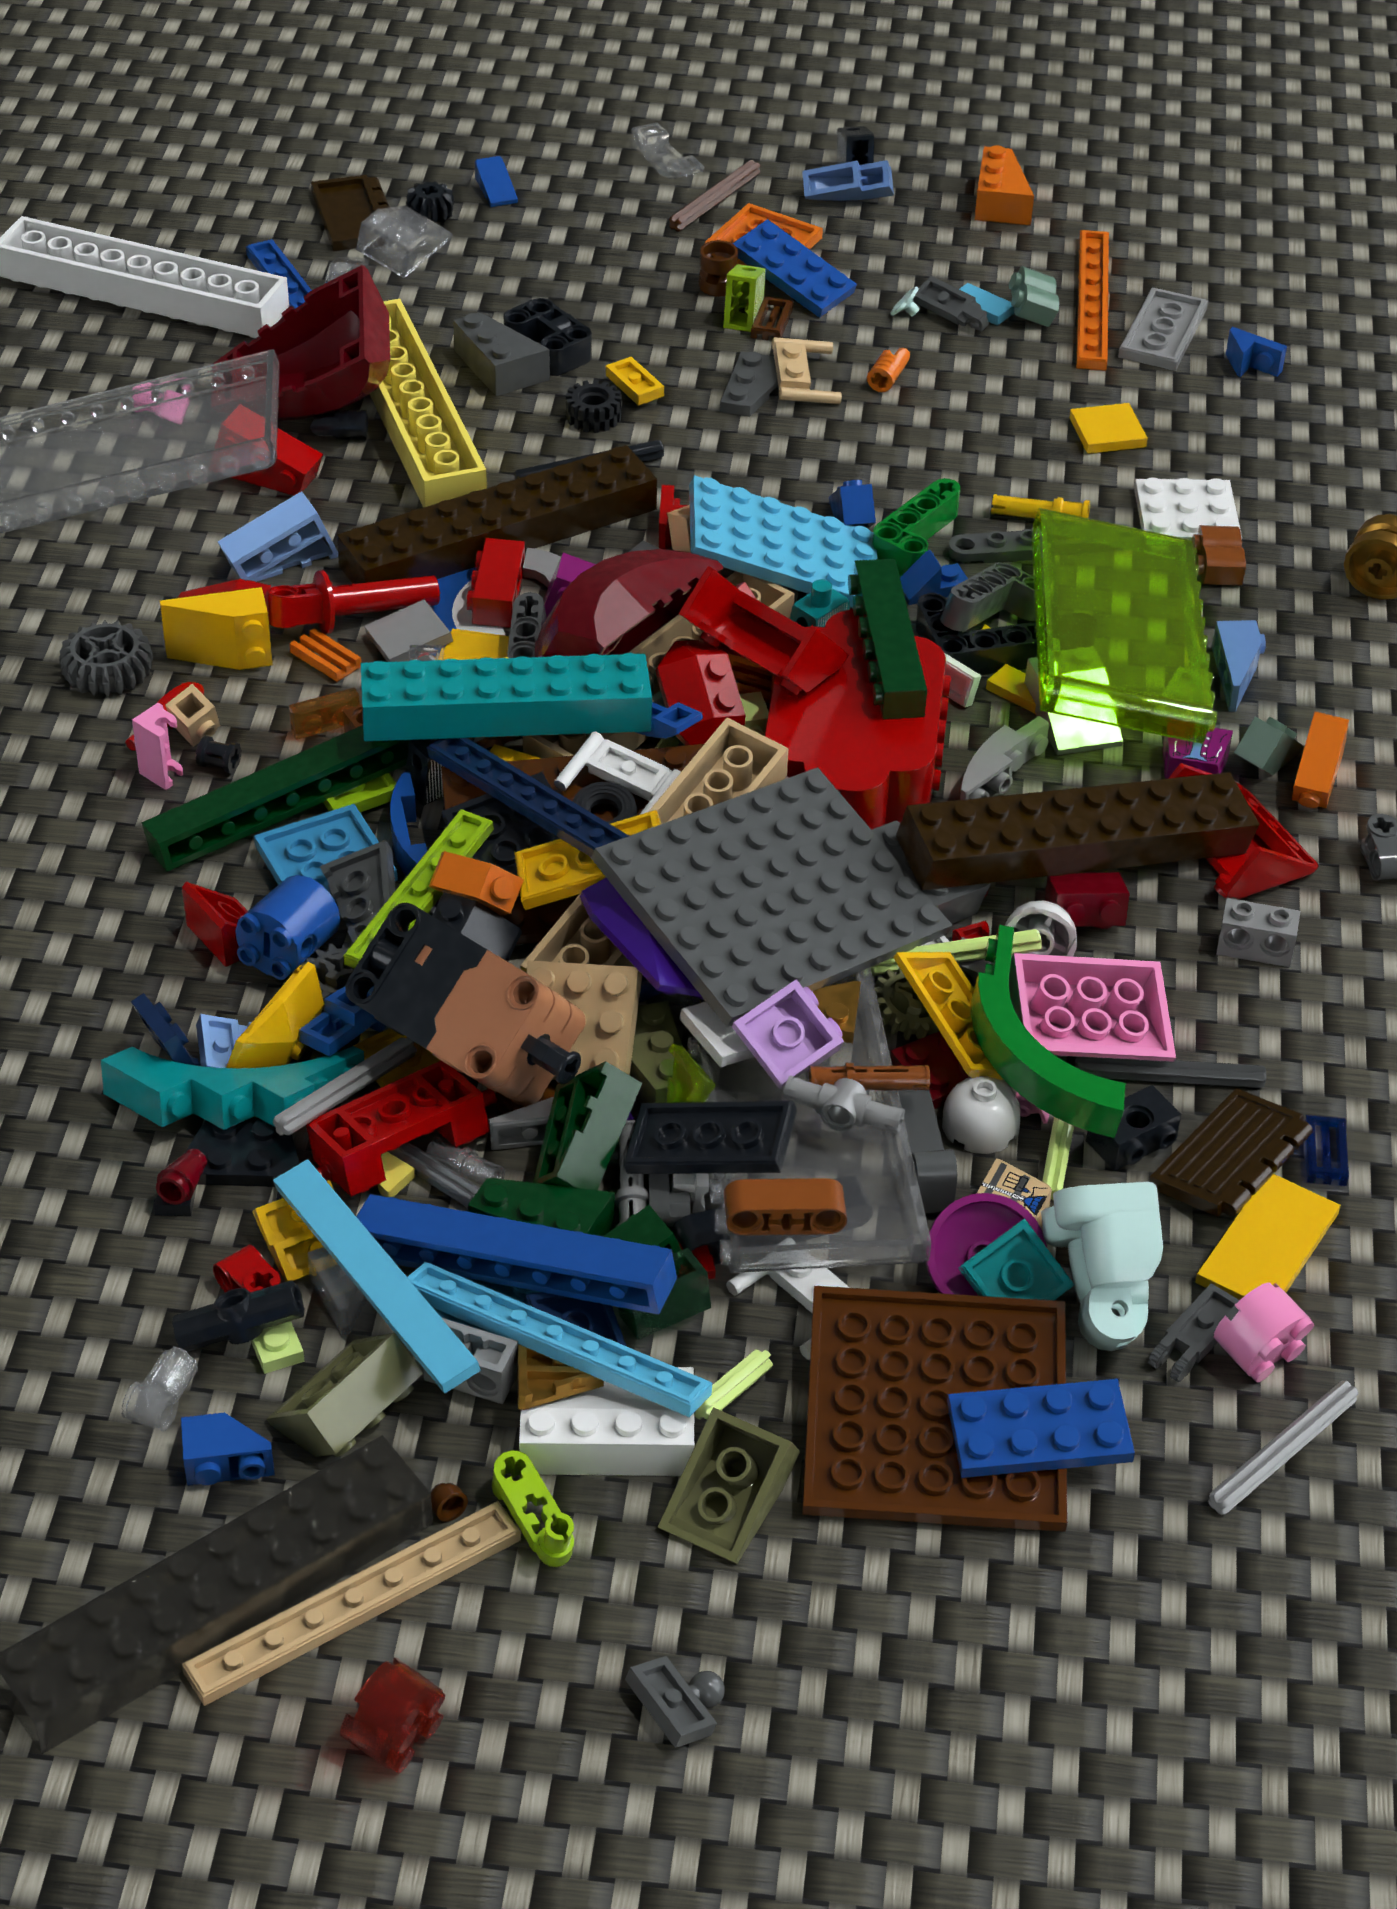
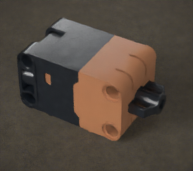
M407 902L400 903L390 911L346 983L345 992L348 999L372 1014L374 1019L400 1035L407 1036L457 1071L464 1072L477 1082L519 1105L529 1106L537 1103L542 1098L545 1089L554 1075L557 1083L564 1085L574 1078L580 1068L581 1055L575 1051L569 1053L585 1027L586 1018L579 1007L531 975L413 904ZM416 919L414 926L408 931L409 925ZM374 986L371 995L367 997L368 991Z

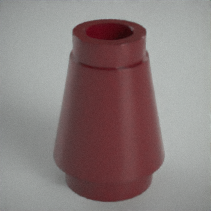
M189 1149L163 1169L157 1176L156 1191L158 1195L167 1203L174 1205L190 1200L207 1165L206 1156L197 1149Z

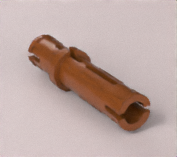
M845 1063L844 1066L836 1067L809 1066L808 1081L821 1086L824 1083L834 1085L838 1079L849 1078L859 1082L865 1090L929 1091L930 1089L929 1065L854 1066V1063Z

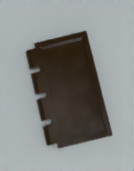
M359 175L311 182V192L333 252L390 244V241L397 240L400 237L398 227L377 177Z
M1236 1088L1150 1176V1182L1156 1185L1158 1192L1216 1217H1219L1222 1213L1235 1216L1251 1199V1195H1255L1272 1177L1273 1172H1276L1294 1153V1150H1297L1313 1133V1128L1308 1122L1304 1121L1303 1114Z

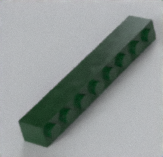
M363 725L141 822L149 851L168 872L327 801L328 798L338 796L405 766L411 740L364 741Z

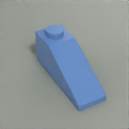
M1256 620L1216 621L1212 650L1229 712H1236L1257 669L1259 655L1265 652V635L1260 634Z

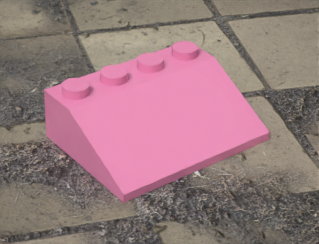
M1013 954L1009 973V992L1014 1010L1028 1032L1054 1055L1175 1061L1176 1054L1160 962Z

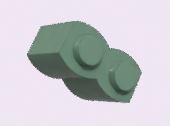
M1024 266L1020 267L1018 273L1014 272L1009 282V289H1011V305L1014 307L1015 315L1049 327L1059 311L1056 279Z

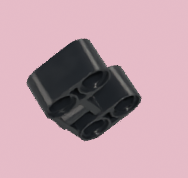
M545 298L532 299L504 313L503 320L505 326L535 342H540L541 345L549 349L550 376L563 375L591 361V329L577 321L571 314L557 307L551 300Z

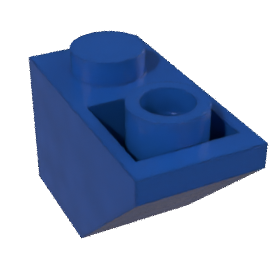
M862 480L845 481L843 486L837 487V490L829 496V504L834 517L843 522L844 525L871 527L876 523L872 484L862 485Z
M225 1412L181 1417L183 1461L187 1486L198 1484L212 1485L217 1482L240 1479L255 1480L260 1477L275 1475L271 1442Z

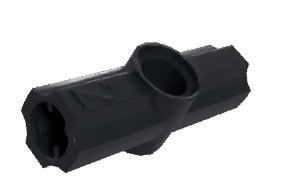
M293 1280L250 1293L245 1288L232 1289L220 1295L214 1304L174 1315L172 1325L179 1348L188 1352L225 1340L237 1345L249 1342L258 1337L265 1328L304 1317L305 1308L298 1285Z

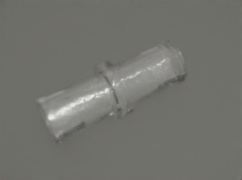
M435 1137L434 1142L431 1141L427 1147L426 1153L466 1179L470 1178L483 1184L487 1177L504 1179L506 1171L503 1166L479 1157L477 1151L469 1147L464 1149L454 1147L451 1143L444 1141L440 1137Z

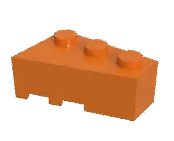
M999 145L984 146L974 220L1031 225L1034 194L1013 150Z

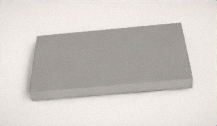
M1151 288L1119 348L1118 358L1176 371L1207 310L1208 300Z

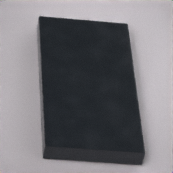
M794 1101L642 1103L623 1164L627 1174L781 1173L797 1112Z

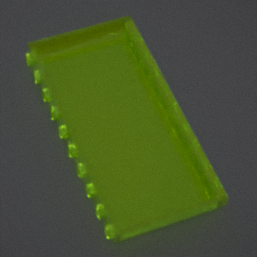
M1039 508L1031 531L1040 711L1203 744L1208 731L1212 732L1215 728L1217 711H1213L1215 692L1210 689L1212 683V673L1208 672L1210 654L1206 653L1208 636L1203 633L1205 617H1201L1203 599H1199L1201 582L1197 581L1199 565L1195 564L1197 548L1193 547L1192 540Z

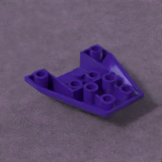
M607 878L582 890L580 899L589 918L657 991L668 995L684 994L703 999Z

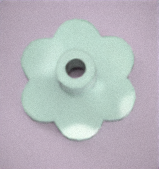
M915 286L913 289H910L895 304L890 314L894 316L900 311L905 310L913 317L920 309L913 302L919 288Z

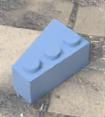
M302 491L217 541L238 577L255 582L283 574V569L300 564L304 568L311 566V561L326 556H329L330 559L338 557V551L320 516Z

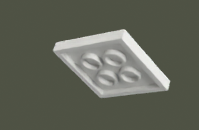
M1148 478L1135 480L1134 491L1144 547H1191L1193 534H1198L1199 525L1238 526L1240 529L1230 480L1217 478L1210 480H1193L1188 478Z

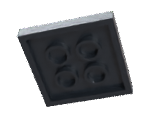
M542 772L531 776L551 788ZM488 793L442 811L443 821L446 826L461 809L492 820L494 830L472 858L492 863L516 876L518 874L515 852L560 839Z

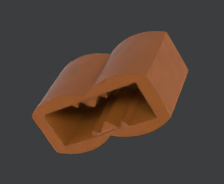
M1199 525L1198 534H1193L1191 541L1192 554H1197L1195 559L1196 575L1201 576L1203 584L1242 585L1246 570V558L1239 527Z

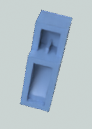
M887 160L859 165L858 161L802 171L805 199L847 201L894 196L892 170Z

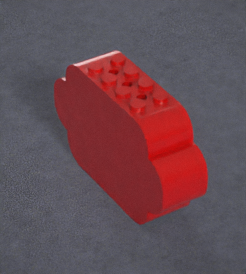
M853 609L833 615L826 622L825 627H816L849 654L839 670L810 692L800 691L798 696L782 687L780 683L783 679L775 675L765 737L789 748L787 776L789 778L818 767L872 830L896 820L901 823L908 805L931 803L932 790L939 791L941 770L934 768H942L949 698L942 696H949L951 675H944L946 657L941 647L929 639L914 636L927 687L925 717L883 719L880 705H874L873 684L875 683H869L867 667L869 660H864L862 645L864 638H859L858 636L859 616L855 617Z

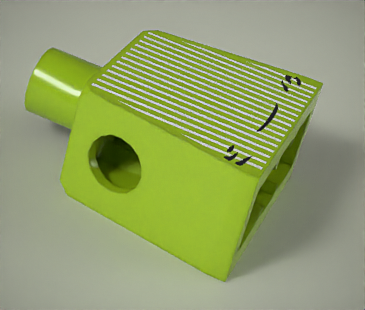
M737 264L727 274L723 328L751 332L752 325L764 299L766 269ZM745 308L746 313H741L739 310Z

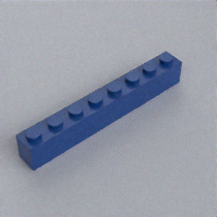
M373 1194L368 1196L356 1216L397 1265L418 1268L424 1262H428L465 1278L658 1315L677 1280L672 1249L655 1245L651 1246L617 1238L602 1237L579 1231H569L541 1224H531L503 1217H493Z

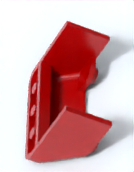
M710 566L706 568L679 612L682 617L702 631L700 635L702 640L715 648H718L721 643L783 679L780 685L797 696L800 691L810 692L839 670L849 656L848 653L818 628L811 625L808 630L742 592Z

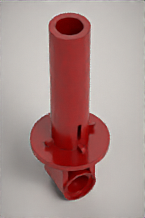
M318 570L314 574L312 584L279 585L268 590L269 624L277 628H291L297 625L318 623L323 634H331L334 630L335 616L398 610L424 599L429 606L438 605L440 601L439 584L437 578L432 575L332 586L327 573L324 570Z

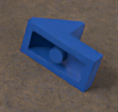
M1232 327L1229 331L1226 356L1238 377H1242L1250 367L1278 377L1283 371L1287 346Z
M931 550L926 551L900 577L904 597L908 605L918 604L919 597L927 593H936L947 598L952 587L968 579L958 563L941 567Z

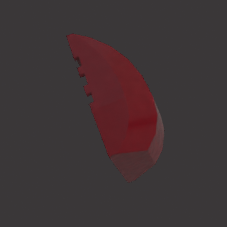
M361 265L310 291L304 296L305 302L296 309L292 306L281 313L283 318L272 327L268 324L264 325L257 331L259 336L249 344L245 341L241 342L214 362L212 410L217 415L232 417L242 407L265 421L298 420L314 417L319 414L331 413L358 402L375 391L388 373L390 364L389 312L368 269Z
M665 549L631 551L604 559L580 573L565 588L542 625L535 643V657L541 655L543 657H552L555 655L587 656L590 654L619 655L629 653L654 634L660 627L679 615L680 610L708 566L715 569L718 573L722 572L724 566L719 561L704 556Z

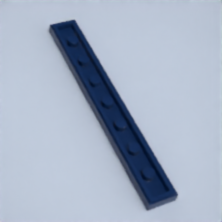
M468 738L439 739L427 747L429 758L589 857L592 856L595 848L629 836Z

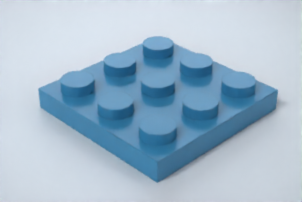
M355 804L254 835L255 847L278 885L287 877L301 875L317 881L330 894L328 880L320 866L379 843ZM394 866L395 881H397V869Z

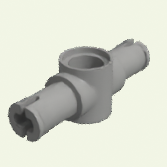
M790 1075L784 1087V1101H794V1103L816 1109V1113L821 1115L824 1124L836 1131H849L854 1125L863 1127L864 1124L898 1134L903 1124L905 1109L872 1101V1097L867 1095L865 1088L853 1079L842 1078L838 1079L834 1085L824 1083L821 1086Z

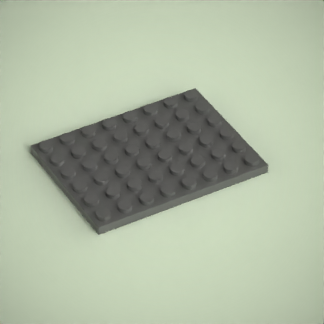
M818 767L597 847L591 856L593 862L726 1027L732 1026L740 1017L796 979L803 988L808 987L811 991H815L893 958L897 952H907L916 946L924 945L945 936L953 926Z

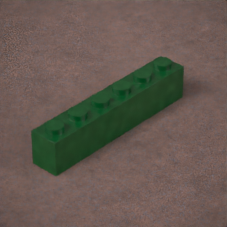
M855 560L854 574L848 576L849 595H855L853 596V613L855 617L859 616L858 636L859 638H864L862 645L864 660H869L867 667L869 683H875L873 684L874 705H880L883 719L925 717L927 687L896 560Z

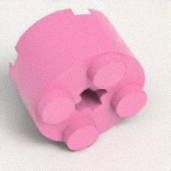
M1268 1282L1253 1289L1234 1305L1239 1310L1231 1321L1226 1315L1214 1332V1339L1248 1376L1259 1383L1273 1372L1275 1368L1274 1363L1282 1358L1290 1362L1304 1350L1306 1345L1301 1340L1313 1329L1314 1323L1276 1283L1272 1285Z

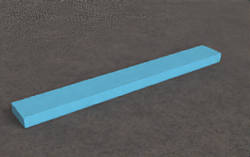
M308 1159L273 1179L278 1192L444 1394L481 1371L475 1357Z
M424 1262L407 1277L433 1308L496 1335L516 1340L519 1345L687 1417H690L711 1396L712 1382L428 1262Z

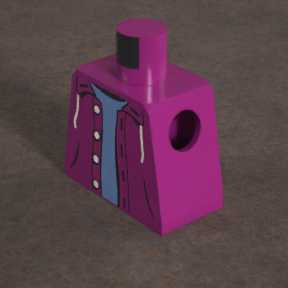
M1167 720L1162 748L1165 779H1168L1181 763L1212 774L1222 773L1228 761L1233 730Z

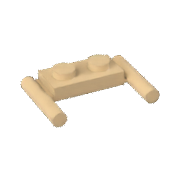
M773 337L772 349L780 400L841 404V392L810 390L811 379L806 352L832 354L833 342Z

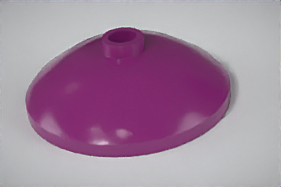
M977 1193L962 1197L951 1203L935 1219L926 1240V1266L935 1288L941 1294L978 1296L958 1267L1024 1218L1047 1247L1043 1231L1036 1219L1016 1201L997 1194Z

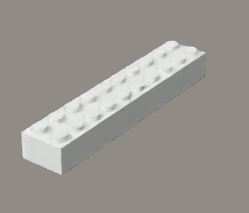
M21 216L0 237V277L15 282L20 281L36 285L40 288L62 291L65 294H75L91 300H100L121 307L125 306L142 310L145 313H155L171 319L193 322L197 325L214 327L225 332H235L251 338H257L259 336L257 331L264 325L268 324L272 327L282 318L281 313L289 308L287 277L24 216Z

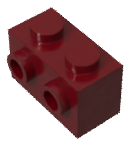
M1119 872L1071 873L1047 876L1045 901L1058 904L1067 911L1076 928L1095 926L1101 929H1108L1113 926H1126L1130 893Z

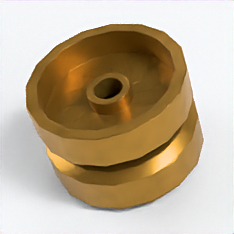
M1392 514L1377 515L1366 520L1358 530L1344 561L1346 577L1353 587L1364 595L1379 600L1397 598V516Z

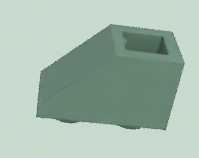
M1254 717L1234 753L1267 773L1274 775L1302 751L1304 745L1295 740L1296 732L1287 728L1286 725L1269 717L1265 722Z

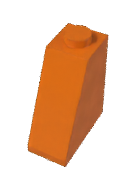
M1314 712L1293 787V801H1297L1302 806L1308 808H1327L1344 753L1349 719Z

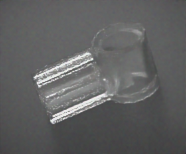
M173 1346L170 1350H164L143 1383L136 1381L128 1389L122 1404L123 1418L162 1432L166 1431L175 1419L179 1398L198 1371L197 1361L186 1350Z

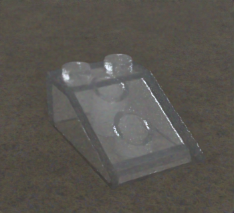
M406 205L377 209L361 222L356 250L405 278L452 238L453 233Z

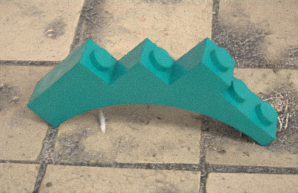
M352 1046L334 1053L330 1057L324 1056L281 1066L215 1068L178 1063L145 1053L135 1047H130L101 1060L103 1094L161 1127L193 1113L223 1130L253 1116L275 1127L273 1119L276 1115L364 1061V1051Z

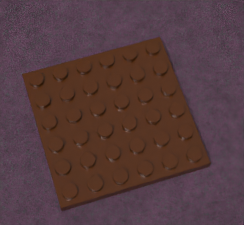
M814 1286L802 1515L1066 1532L1068 1523L1067 1468L961 1478L947 1406L948 1394L1065 1384V1301Z

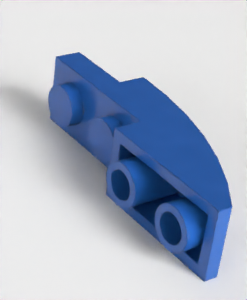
M345 986L324 999L325 1011L299 1029V1042L330 1057L368 1028L381 1032L387 1026L374 1019L372 1014L351 1002L346 995ZM374 986L368 991L367 997L371 995Z

